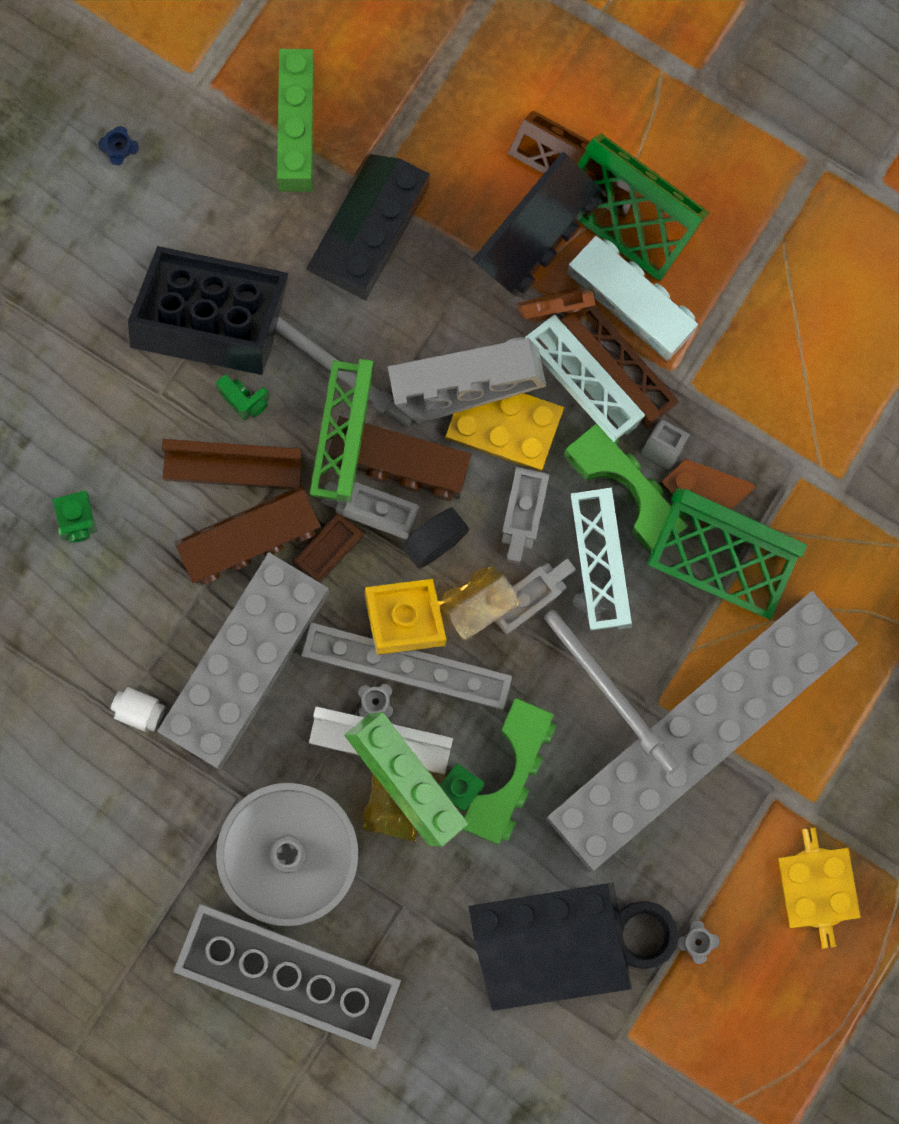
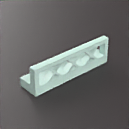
M555 314L525 337L529 338L539 348L541 362L613 442L622 435H628L637 428L645 414ZM539 338L548 349H544L536 339ZM561 364H563L572 375L566 374L565 371L561 368ZM584 389L592 396L594 400H590L584 394ZM607 414L618 425V429L609 422Z
M612 488L572 493L571 500L590 630L618 627L619 629L632 628ZM599 498L601 511L594 521L591 522L580 513L579 501ZM601 518L603 520L604 531L597 526ZM582 521L589 525L585 533H583ZM593 529L604 536L606 541L605 547L598 556L585 547V539ZM606 552L608 554L609 564L602 560V557L605 555ZM587 555L590 556L592 559H594V561H593L592 564L589 566V568H588ZM598 563L609 570L611 575L610 581L603 590L590 581V573ZM611 586L614 599L606 593ZM592 589L599 593L594 602ZM603 597L615 605L617 619L596 622L594 608Z

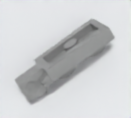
M516 467L501 534L503 535L502 543L510 545L506 563L519 566L523 548L532 550L533 542H535L550 474Z
M327 482L324 490L337 491L338 485ZM357 482L354 484L351 503L325 498L321 500V503L336 509L335 512L343 515V517L406 540L420 507L415 503Z
M568 558L554 569L549 563L543 567L540 566L489 604L486 610L507 636L558 598L567 589L563 581L572 575L576 568Z

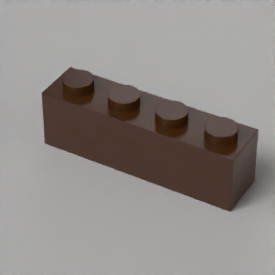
M339 416L337 421L338 427L347 422L349 418ZM365 423L357 470L367 472L366 477L375 481L385 482L386 478L398 481L399 487L406 490L418 492L419 488L432 491V496L435 498L451 501L452 497L460 499L472 454ZM348 428L342 431L345 436H347ZM339 435L332 438L328 451L332 460H335L344 453L345 443ZM342 461L339 464H337V467L340 469V471Z
M299 486L176 540L175 545L192 583L200 581L201 585L218 579L220 577L219 572L229 567H232L233 571L239 570L251 564V558L263 553L266 557L268 552L275 554L283 550L282 544L295 539L298 543L315 535L314 530L320 528V525L302 486Z

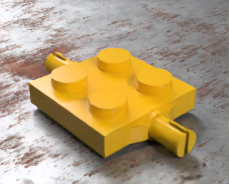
M816 827L809 828L811 842L808 829H802L805 851L795 856L778 858L789 928L803 926L819 928L821 949L828 948L826 934L828 935L829 947H837L833 925L843 920L861 918L849 848L835 850L819 848Z

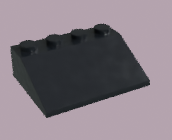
M563 151L473 257L472 261L513 296H516L518 292L524 294L536 280L533 274L540 266L546 268L558 254L555 248L563 239L568 242L580 228L577 222L585 213L590 216L601 204L602 199L599 198L603 193L601 188Z
M157 246L128 320L130 348L263 375L275 336L288 281V273Z
M614 882L469 906L474 943L492 1011L632 989Z

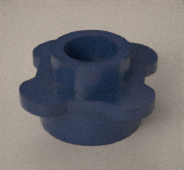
M117 126L114 130L109 131L98 143L100 150L106 151L110 156V162L116 166L123 164L127 156L136 154L139 150L137 141L130 139L127 129L123 126ZM120 143L122 147L116 148V144Z

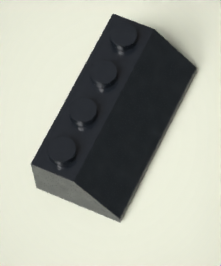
M370 154L306 269L366 301L427 192L430 174L400 158Z

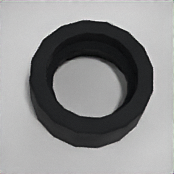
M451 507L437 514L416 530L404 542L402 549L416 567L420 569L429 565L456 545L468 533L469 527L455 509Z
M648 901L630 903L619 910L622 933L630 918L638 914H648L660 921L664 928L665 937L660 949L648 956L634 954L625 944L628 965L641 969L658 967L668 961L676 950L679 938L677 923L671 913L657 903Z

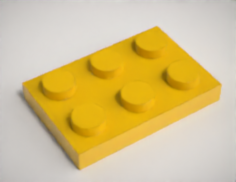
M522 393L454 413L445 440L542 472L564 407Z

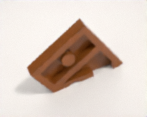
M583 286L517 302L519 315L524 319L529 318L530 322L546 320L550 318L549 314L559 312L569 314L571 311L573 313L582 310V308L596 305L593 292Z
M685 459L660 483L672 497L676 488L687 489L731 510L756 488L751 482ZM698 520L701 527H704V526L708 525V524H706V523H704V522Z

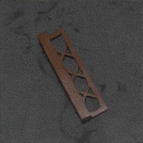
M533 110L523 120L508 154L545 173L552 165L549 156L557 153L561 154L563 151L578 164L586 152L585 148L590 141ZM525 135L537 141L540 153L530 155L519 149ZM591 158L585 166L586 170L594 172L597 179H603L602 166ZM609 171L610 177H615V175ZM611 182L612 187L619 186L630 192L629 185L625 182ZM605 183L599 184L598 186L603 192L599 196L602 199L601 203L608 202ZM632 203L616 206L617 215L625 218Z
M595 306L582 308V310L574 314L571 311L561 319V322L645 414L641 422L647 429L678 404V399ZM587 313L598 323L597 334H591L579 321ZM602 328L608 335H601ZM601 341L615 342L620 348L619 359H613L602 347ZM624 353L630 360H624ZM623 366L637 367L642 372V384H635L625 373ZM646 378L652 385H646ZM645 392H659L667 403L658 410L645 395Z
M162 439V450L165 454L162 477L164 481L287 490L301 486L303 462L301 449Z

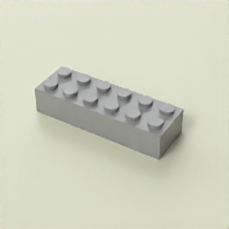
M268 552L157 732L221 771L305 635L310 623L313 622L329 596L328 587Z
M199 904L173 971L176 974L372 1049L377 1047L401 979L204 904Z

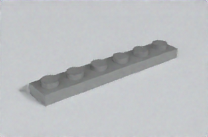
M310 623L302 652V657L502 711L505 707L512 680L511 675L417 650L377 655L374 639L315 623Z

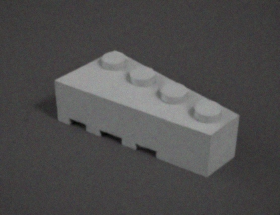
M523 337L513 338L505 343L388 366L395 406L418 424L546 387L539 348L529 338Z

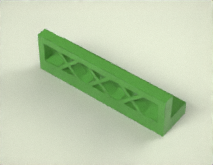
M360 359L359 364L335 360L332 362L310 496L350 503L352 501L374 371V362L371 360ZM338 372L357 373L355 387L344 394L337 384ZM336 390L341 397L334 401ZM353 395V401L351 403L348 398ZM344 401L351 410L350 418L338 427L331 417L333 408ZM329 424L335 429L330 434H328ZM348 428L347 436H345L342 431ZM339 435L345 443L344 453L335 460H332L325 450L326 443ZM325 457L329 464L322 468ZM342 461L340 471V469L337 467V464H339ZM333 468L339 476L337 491L318 489L320 477Z

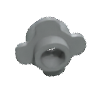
M387 684L371 688L368 685L361 686L358 690V696L361 698L362 707L359 709V715L365 718L370 713L383 712L389 718L393 714V708L390 706L391 687ZM378 699L379 703L377 705H374L372 703V700Z
M694 921L690 924V930L686 935L678 938L677 946L680 950H686L692 956V960L695 963L702 964L707 960V955L712 949L719 946L720 941L716 934H711L704 928V924L701 921ZM696 939L701 940L702 943L700 946H697L695 944Z

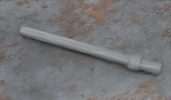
M278 318L276 331L331 371L333 360H339L282 318ZM338 372L340 379L352 388L355 387L356 373ZM371 385L369 400L373 402L372 407L383 415L388 413L408 428L414 420L395 406L394 398L385 390L381 392Z
M549 611L544 616V620L641 739L640 745L649 756L654 755L669 775L676 772L680 765L665 748L666 742L657 731H652L556 611Z

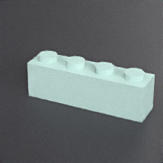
M595 236L569 264L567 275L580 286L592 291L594 298L668 362L695 332L698 323L694 321L696 319L694 314L685 306L681 305L678 307L669 299L670 294L664 287L657 283L653 285L644 277V271L632 261L628 263L618 255L619 250L612 242L607 239L602 241L598 236Z

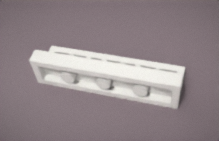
M315 707L314 723L309 744L359 755L344 735L364 717ZM393 724L429 772L445 775L453 738Z

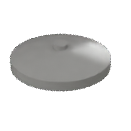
M297 783L269 785L252 792L242 799L227 816L221 828L216 849L218 874L225 891L232 901L249 916L277 926L306 924L323 917L333 910L348 893L356 875L359 858L356 833L345 811L324 792Z

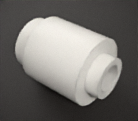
M127 687L124 692L118 691L111 705V710L115 712V720L144 732L147 729L153 732L157 730L166 706L159 704V699Z

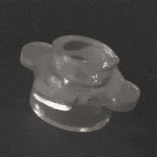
M592 581L594 585L602 590L600 582ZM592 589L593 599H596L599 593ZM584 591L582 594L574 596L573 603L575 607L581 609L589 621ZM604 597L594 608L596 622L604 611L611 610L614 607V604Z

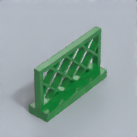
M600 133L591 139L585 148L586 152L577 165L585 173V166L591 158L602 166L604 178L593 181L596 184L605 183L608 202L601 203L597 209L609 207L613 225L604 227L599 225L595 221L594 212L590 216L584 214L579 222L603 240L607 239L612 242L619 252L661 281L710 212L607 136ZM609 171H610L612 174H614L615 177H610ZM623 181L629 185L631 198L615 201L611 182ZM637 192L641 194L642 197H637ZM650 201L656 205L658 218L642 221L638 202ZM632 203L635 222L619 224L616 206ZM664 212L667 213L669 217H664ZM678 221L688 230L681 239L669 241L666 222ZM659 223L662 242L646 244L643 226ZM636 227L640 245L628 246L622 242L620 229ZM677 245L671 253L670 246ZM664 247L666 262L661 269L649 262L647 249Z
M676 488L671 499L673 505L646 565L771 620L798 557H803L808 545L687 489ZM679 512L691 517L695 528L694 531L678 536L674 524ZM698 520H700V521H702V522H704V523H706V524H708V525H706V526H704V527H701ZM717 528L721 530L726 544L709 550L703 532ZM670 533H671L673 539L667 541V540H668V537H669V535H670ZM729 534L739 539L731 541ZM697 535L704 553L687 559L681 541ZM746 541L751 544L756 558L740 564L733 546ZM675 544L681 562L672 566H666L658 562L663 549ZM759 548L768 551V553L762 555ZM728 549L734 567L717 573L711 555ZM775 555L785 559L786 562L781 573L770 577L764 560ZM706 558L712 576L697 580L693 577L689 564ZM758 563L764 580L748 586L742 569ZM684 567L686 574L677 571L676 569ZM736 572L742 589L731 594L724 592L720 578ZM714 581L716 588L706 583ZM777 581L775 587H773L772 582ZM766 585L770 599L764 610L755 606L750 592ZM744 594L746 601L737 597Z

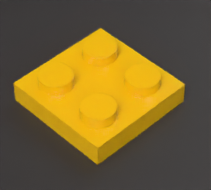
M433 579L365 587L364 596L377 655L445 646L447 639Z

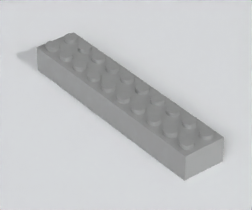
M811 591L650 728L652 731H657L666 742L665 748L680 765L676 772L669 775L654 755L649 756L640 745L641 739L639 738L545 819L590 872L595 871L858 645V642L816 594Z

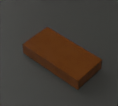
M336 513L292 562L304 574L321 583L363 538L364 533L346 517Z

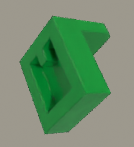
M225 374L215 382L217 391L244 421L250 415L253 418L257 417L268 407L269 391L264 386L248 399L249 391L237 378L232 381Z
M86 490L52 499L59 524V536L64 541L69 540L70 543L82 542L90 539L89 534L97 532Z
M456 763L440 787L461 811H466L483 788L484 782Z

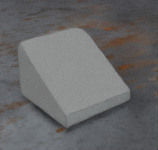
M660 418L641 451V455L659 466L670 470L690 434Z

